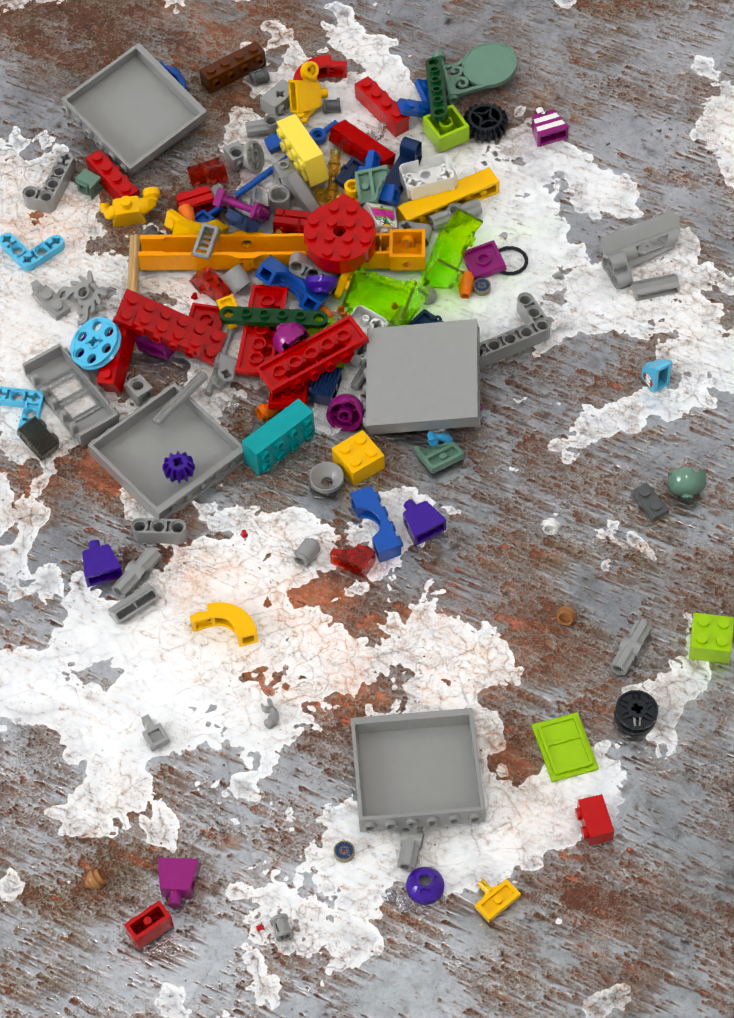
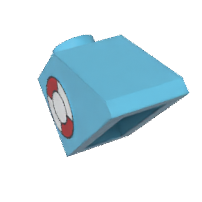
M656 359L642 367L641 378L653 392L669 385L672 362L670 360Z

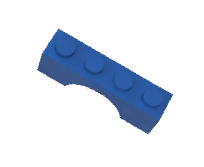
M272 255L261 263L255 274V277L268 286L288 287V290L297 297L299 307L303 310L319 311L330 296L329 294L313 293L306 285L305 279L292 274L288 266Z
M372 486L351 492V505L357 517L370 519L379 526V531L372 537V547L379 562L381 563L400 556L403 542L401 537L395 534L396 529L393 521H389L387 518L388 512L386 507L380 504L381 498L377 491L374 492Z

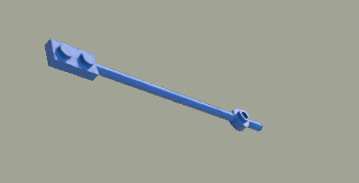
M334 120L323 129L314 128L309 134L317 145H322L326 142V134L338 122ZM287 155L284 156V157H283L282 159H280L279 161L288 158ZM273 166L234 193L238 195L237 199L273 174ZM215 206L209 212L204 209L200 210L195 214L196 222L205 223L214 220V216L221 212L223 208Z

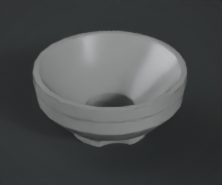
M321 462L311 469L309 480L311 486L317 492L329 494L337 491L342 486L344 473L341 467L333 462ZM324 480H331L332 485L325 487L322 485V482Z

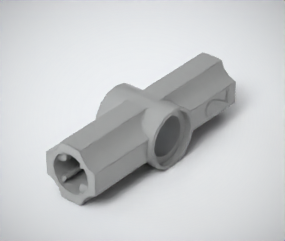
M268 114L264 119L245 122L247 137L262 134L270 136L276 133L278 129L276 122L291 115L278 117L275 114Z
M478 199L463 204L451 203L446 210L429 215V224L432 230L447 225L459 226L464 219L482 213L481 203Z
M152 546L148 547L136 561H130L124 570V574L112 586V590L120 598H126L138 584H144L150 575V571L162 559V554Z
M637 619L628 636L625 635L622 639L618 653L610 665V669L619 676L626 675L634 660L639 658L644 642L652 630V626L648 621Z
M417 827L415 829L405 828L402 830L400 839L401 849L397 868L402 869V871L410 872L415 870L418 853L423 844L424 827Z

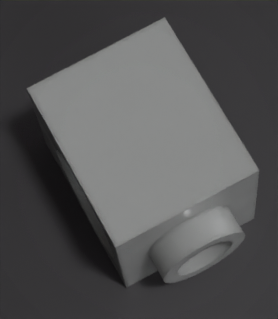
M239 141L223 147L224 159L234 172L245 168L243 165L244 150Z
M141 374L129 379L125 383L127 395L138 407L144 405L154 396L153 387Z

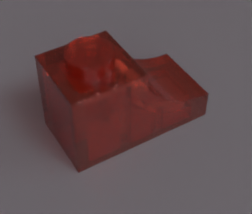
M219 157L186 168L192 186L205 183L215 185L228 180L225 164Z
M209 265L200 269L189 280L200 294L209 296L215 302L232 293Z
M357 544L356 547L347 550L333 547L330 552L331 564L364 579L376 561L375 551L371 547Z

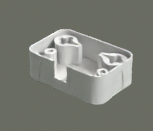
M442 153L427 157V165L419 167V160L403 163L399 166L400 182L408 199L416 200L454 190L455 186H457V172L448 154ZM424 173H428L431 175L427 179L421 177V175Z
M358 305L351 313L352 318L366 336L368 328L387 327L388 322L384 317L365 306ZM365 345L353 351L355 356L352 357L350 363L354 366H362L365 362L364 352H367Z

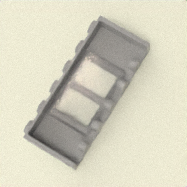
M60 343L22 363L25 376L35 389L43 394L44 401L82 447L105 433L108 428H112L119 423L120 414L115 407H111L109 399L105 395L102 396L97 384L91 382L88 373L81 370V367L71 358L70 351L67 348L64 349Z

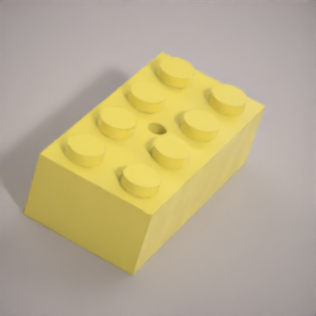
M296 114L277 121L278 129L276 133L279 139H281V142H279L283 152L286 151L287 157L290 162L293 161L294 168L298 172L300 171L304 181L310 187H313L328 180L329 176L324 155Z

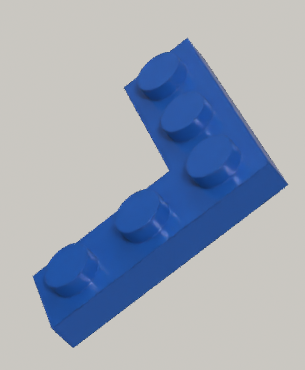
M417 79L414 84L422 101L399 98L397 105L402 115L423 118V116L431 113L427 80Z

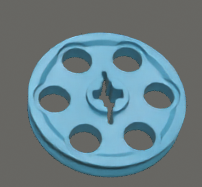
M96 317L85 322L76 331L71 341L70 353L74 362L86 370L99 369L108 364L118 352L121 344L119 327L105 317ZM101 324L100 329L95 331L96 326ZM113 329L112 335L107 337L108 332ZM87 334L85 340L81 341V337ZM111 346L109 352L105 353V349ZM84 350V354L78 357V354ZM96 356V360L90 363V360Z

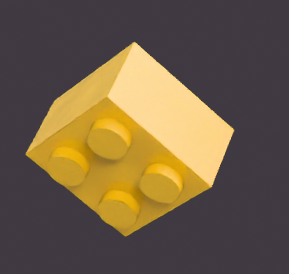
M363 430L332 448L333 462L341 467L344 475L353 486L385 468L384 454Z

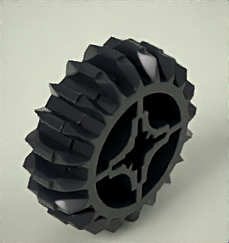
M481 102L480 105L475 104L474 107H469L463 116L470 126L469 138L474 139L475 142L481 141L483 143L487 141L490 143L491 140L496 142L497 138L501 139L506 134L508 117L501 106L497 107L496 104L490 105L489 102L487 104Z

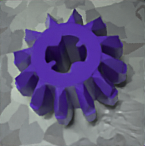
M177 451L175 455L170 453L169 457H165L162 469L166 479L170 478L172 483L177 480L180 484L181 480L188 481V477H193L195 464L193 463V458L187 456L186 452L180 454Z

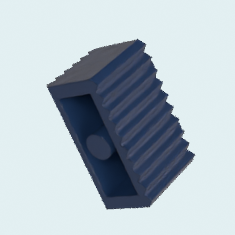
M336 367L332 372L326 371L322 373L319 379L314 381L313 385L310 384L308 395H310L311 402L329 405L331 400L336 397L342 381L341 368Z

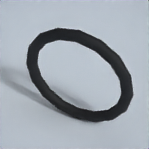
M505 246L498 249L499 252L505 250L518 251L525 260L523 267L514 272L502 271L499 273L516 275L526 269L528 256L522 249L514 246Z

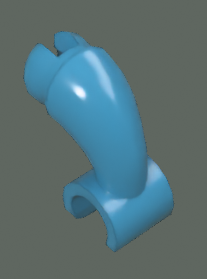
M432 431L427 434V441L431 447L438 445L439 441H442L443 444L453 442L452 436L447 433L436 434Z

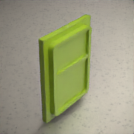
M578 712L531 724L551 782L599 770Z

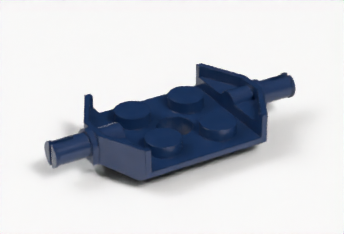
M229 208L225 215L232 226L246 233L258 232L261 225L260 222L250 219L249 216L232 208Z

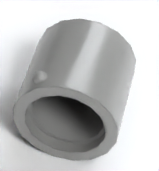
M274 186L268 191V206L270 207L269 211H271V214L275 215L276 208L291 210V197L288 188Z
M240 264L234 266L221 277L234 295L252 282V279Z

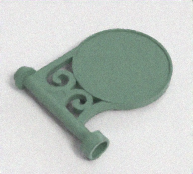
M496 42L484 43L474 47L462 60L453 64H444L446 56L441 50L435 51L432 54V57H438L442 60L444 82L448 93L446 99L450 105L457 104L460 96L487 88H495L507 83L517 70V58L514 51L510 47Z

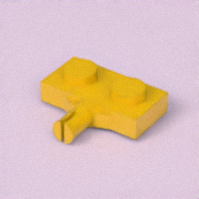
M354 272L342 273L333 295L336 299H340L343 291L348 290L354 277Z
M482 879L477 886L485 894L475 904V909L489 923L519 899L521 893L507 879L492 888Z

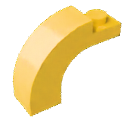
M173 209L167 210L164 226L173 231L172 234H199L202 223L188 220ZM218 219L205 222L219 226L220 234H228L229 227Z
M224 602L208 603V611H199L194 615H190L193 632L213 626H224L234 632L239 647L259 642L252 618L247 612L236 605Z

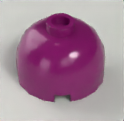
M283 322L276 327L273 345L276 351L281 353L310 337V334L300 323L288 322L285 324Z
M340 394L334 397L329 403L326 412L329 424L334 428L335 426L342 428L340 431L343 432L357 429L364 416L363 404L357 397L351 394Z

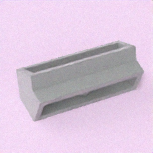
M297 169L289 172L282 178L303 211L312 213L320 207L321 204Z
M673 273L632 282V291L635 300L640 301L679 293L680 284L678 276Z
M148 583L108 609L109 615L118 624L158 599L159 595L154 587Z

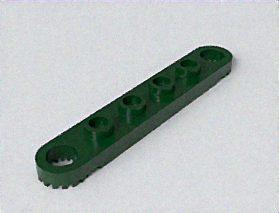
M431 57L425 62L431 118L434 122L437 121L438 123L439 121L447 120L449 115L442 60L438 57Z
M225 306L219 312L220 321L228 325L277 327L283 322L285 324L297 322L306 329L318 328V330L328 325V315L323 311ZM227 312L233 314L232 317H224L225 313L227 314ZM317 317L324 319L322 322L314 321Z

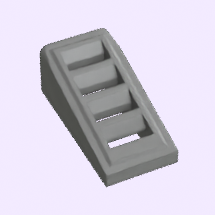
M202 222L192 256L210 259L221 233L219 226ZM201 244H204V245H208L209 247L207 248V247H203V246H200V245H201ZM199 249H200V250H204V251H207V253H206V254L200 253V252H198V250H199Z

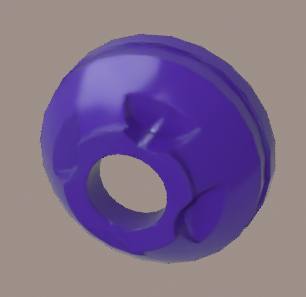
M312 275L305 278L306 285L315 294H330L338 285V277Z
M419 867L412 871L407 878V894L418 904H433L444 893L443 877L434 868ZM423 876H428L431 879V883L428 886H423L419 883V879Z

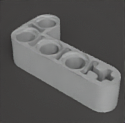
M63 152L58 156L42 188L28 186L23 189L22 194L25 206L28 209L51 213L57 208L76 169L71 153Z

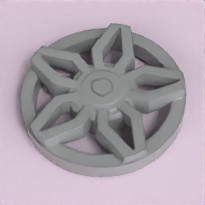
M248 141L243 146V165L249 172L259 173L264 166L263 149L257 141Z

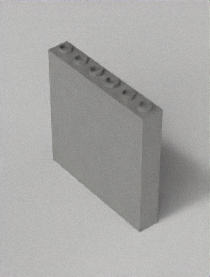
M137 43L61 99V109L64 114L69 115L73 119L74 124L77 127H81L85 135L89 139L92 138L96 146L110 157L111 162H115L123 174L126 173L129 177L203 123L207 118V110L140 43Z
M477 319L367 329L369 343L365 344L367 352H364V361L367 363V368H364L366 384L363 385L364 395H366V400L363 401V409L366 412V417H363V427L367 428L369 435L481 426L480 328Z
M175 382L165 387L158 395L151 397L144 405L137 407L134 412L122 418L119 423L112 428H108L105 433L98 438H94L88 444L90 456L154 518L169 519L244 463L242 444L191 397L162 425L158 426L153 422V417L182 389ZM177 451L180 454L186 452L187 456L193 458V463L195 464L193 477H188V481L181 480L180 484L177 480L172 483L170 478L166 479L162 469L165 457H169L170 453L175 455Z
M472 708L350 718L360 832L371 833L381 830L393 831L405 828L415 829L417 827L455 826L464 823L477 824L486 822Z

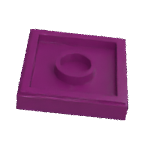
M494 240L461 252L468 271L472 272L474 276V281L507 270Z

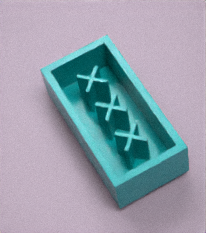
M297 399L242 440L244 463L258 476L268 472L274 464L282 461L291 451H295L303 442L313 437L315 434L313 411L300 399Z

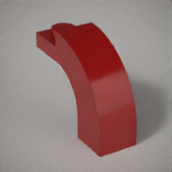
M331 55L318 56L307 60L313 61L318 65V79L324 77L347 78V61H334L331 59ZM302 65L296 70L293 80H303L300 73Z

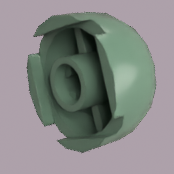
M693 468L674 469L672 474L668 472L669 487L675 495L682 496L683 500H692L693 496L699 495L706 486V471L699 469V472H694Z

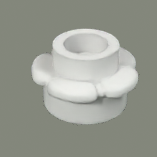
M547 518L541 523L543 526L542 530L547 535L557 534L560 528V523L554 518Z

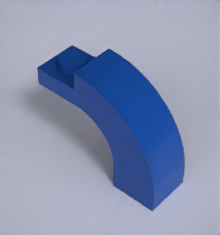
M368 150V154L365 157V166H359L358 171L380 166L381 156L375 150ZM384 184L378 203L397 207L401 190L395 184Z

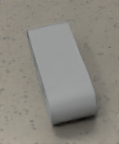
M294 252L290 256L289 271L303 279L312 275L338 277V273H331L318 268L306 254Z
M137 518L131 523L133 538L139 543L182 544L188 539L186 523L181 519Z

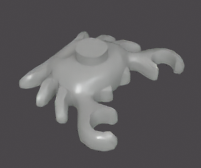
M90 270L87 272V280L79 275L78 278L82 282L71 281L70 284L75 287H62L57 293L61 298L66 292L65 298L67 300L74 295L73 298L79 301V306L84 307L77 313L79 316H84L83 320L77 322L78 325H83L89 320L90 309L94 313L97 309V304H102L100 296H107V293L102 291L95 283Z

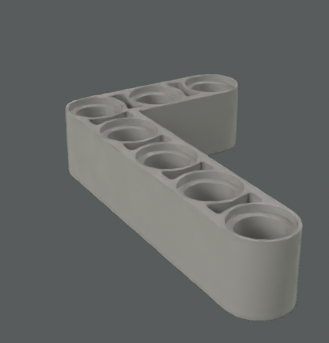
M523 292L517 297V313L525 323L524 325L480 342V368L543 343L550 338L551 323L530 293Z

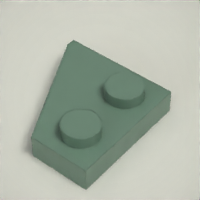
M388 165L354 172L360 206H364L366 202L378 203L389 171Z
M455 442L438 444L429 448H419V445L413 447L414 453L431 474L465 458L463 451Z

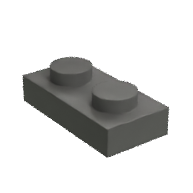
M647 482L631 491L633 499L652 522L669 513V508Z

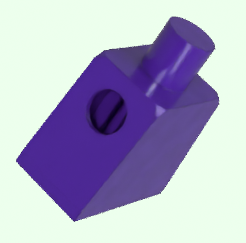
M409 499L404 503L403 506L406 511L403 512V523L415 547L446 530L445 517L427 501L416 505L413 499Z
M92 540L88 543L89 549L82 552L87 587L119 579L123 575L121 566L110 545H100L99 540Z

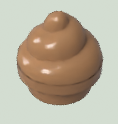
M562 606L556 613L557 620L562 625H570L576 619V612L570 606Z
M99 868L91 869L86 876L84 884L86 888L99 890L104 887L107 879Z

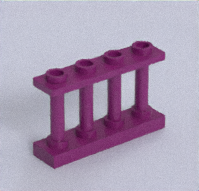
M221 188L217 189L212 205L226 210L238 208L250 213V219L261 223L269 220L271 215L269 206L256 201L251 206L240 202L237 199L238 195Z

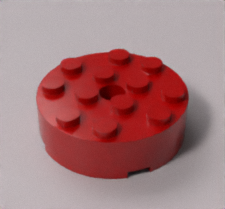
M337 201L324 204L314 210L305 222L303 234L306 254L318 268L331 273L355 271L365 262L368 263L375 253L377 243L375 222L368 211L355 203Z

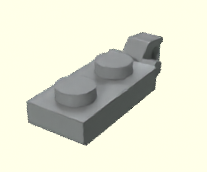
M37 280L31 282L35 300L56 321L71 312L70 307L47 285L42 286Z

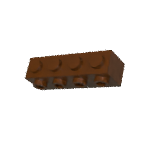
M255 41L200 69L201 84L211 94L248 75L249 72H254L266 66L264 49Z

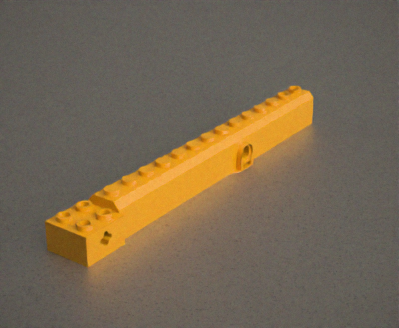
M389 229V233H376L377 243L374 255L368 263L365 262L358 267L359 269L390 268V271L425 270V229ZM239 230L231 234H220L210 259L207 260L192 256L198 234L140 235L142 251H138L140 270H230L237 264H240L245 271L258 269L261 263L270 255L289 267L291 254L294 252L306 254L303 233L263 234L260 232L246 233ZM201 244V245H200V246L207 247V248L209 247L208 245H204V244ZM200 249L198 250V252H200V253H204V254L207 253V251L200 250Z

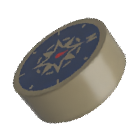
M479 278L474 281L473 292L476 295L485 296L490 293L491 283L489 280Z
M340 841L335 845L334 857L337 861L347 863L354 858L355 849L351 842Z

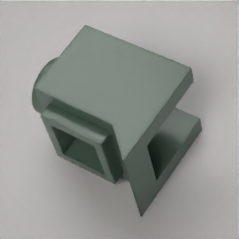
M84 169L75 178L78 191L90 195L91 200L103 189V186L98 184L102 179L101 176L87 169Z

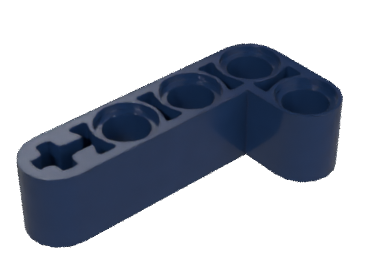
M405 136L400 144V156L386 177L384 184H395L401 190L400 196L404 188L400 182L399 166L415 160H419L420 165L422 142Z

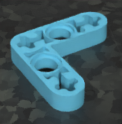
M5 233L0 236V247L24 271L34 270L65 248L64 239L60 235L51 236L30 251L14 235ZM16 250H22L20 254L13 253ZM40 251L47 252L45 255H38Z
M0 386V394H3L0 396V405L23 408L18 425L20 437L23 439L34 437L44 407L43 394L37 390ZM16 395L23 396L21 400H13ZM29 412L36 413L32 418L26 416Z

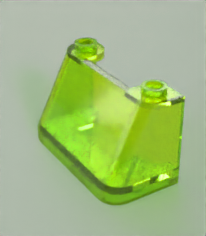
M359 266V269L354 271L342 306L348 309L347 312L351 314L356 306L362 305L384 317L388 322H392L394 326L408 325L427 299L430 290L418 281L410 279V281L406 280L405 282L379 275L374 271L367 272L365 267Z

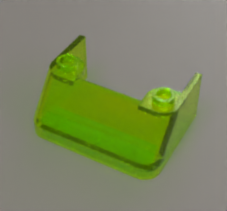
M458 207L439 232L419 285L423 287L429 285L439 289H452L458 286L464 274V271L459 269L466 249L469 246H473L476 237H474L475 232L482 225L483 220Z

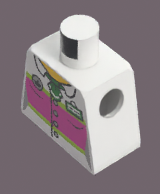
M369 202L364 204L363 208L369 212L375 222L376 233H389V229H397L394 206Z

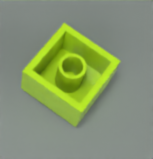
M453 104L447 106L449 116L445 121L434 122L431 118V113L423 116V132L439 153L469 141L470 126Z
M694 613L691 626L689 659L729 664L732 651L734 617Z

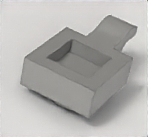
M149 714L141 717L142 724L146 729L142 734L151 751L170 742L161 723L154 725Z

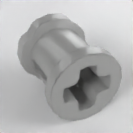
M281 913L270 919L271 926H274L277 934L275 937L277 942L287 941L294 936V931L290 929L287 914Z

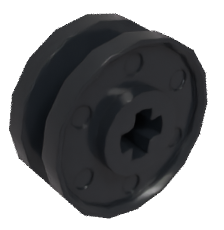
M630 690L618 698L614 711V721L617 727L625 734L631 736L645 735L655 726L658 716V705L655 699L648 693L641 690Z

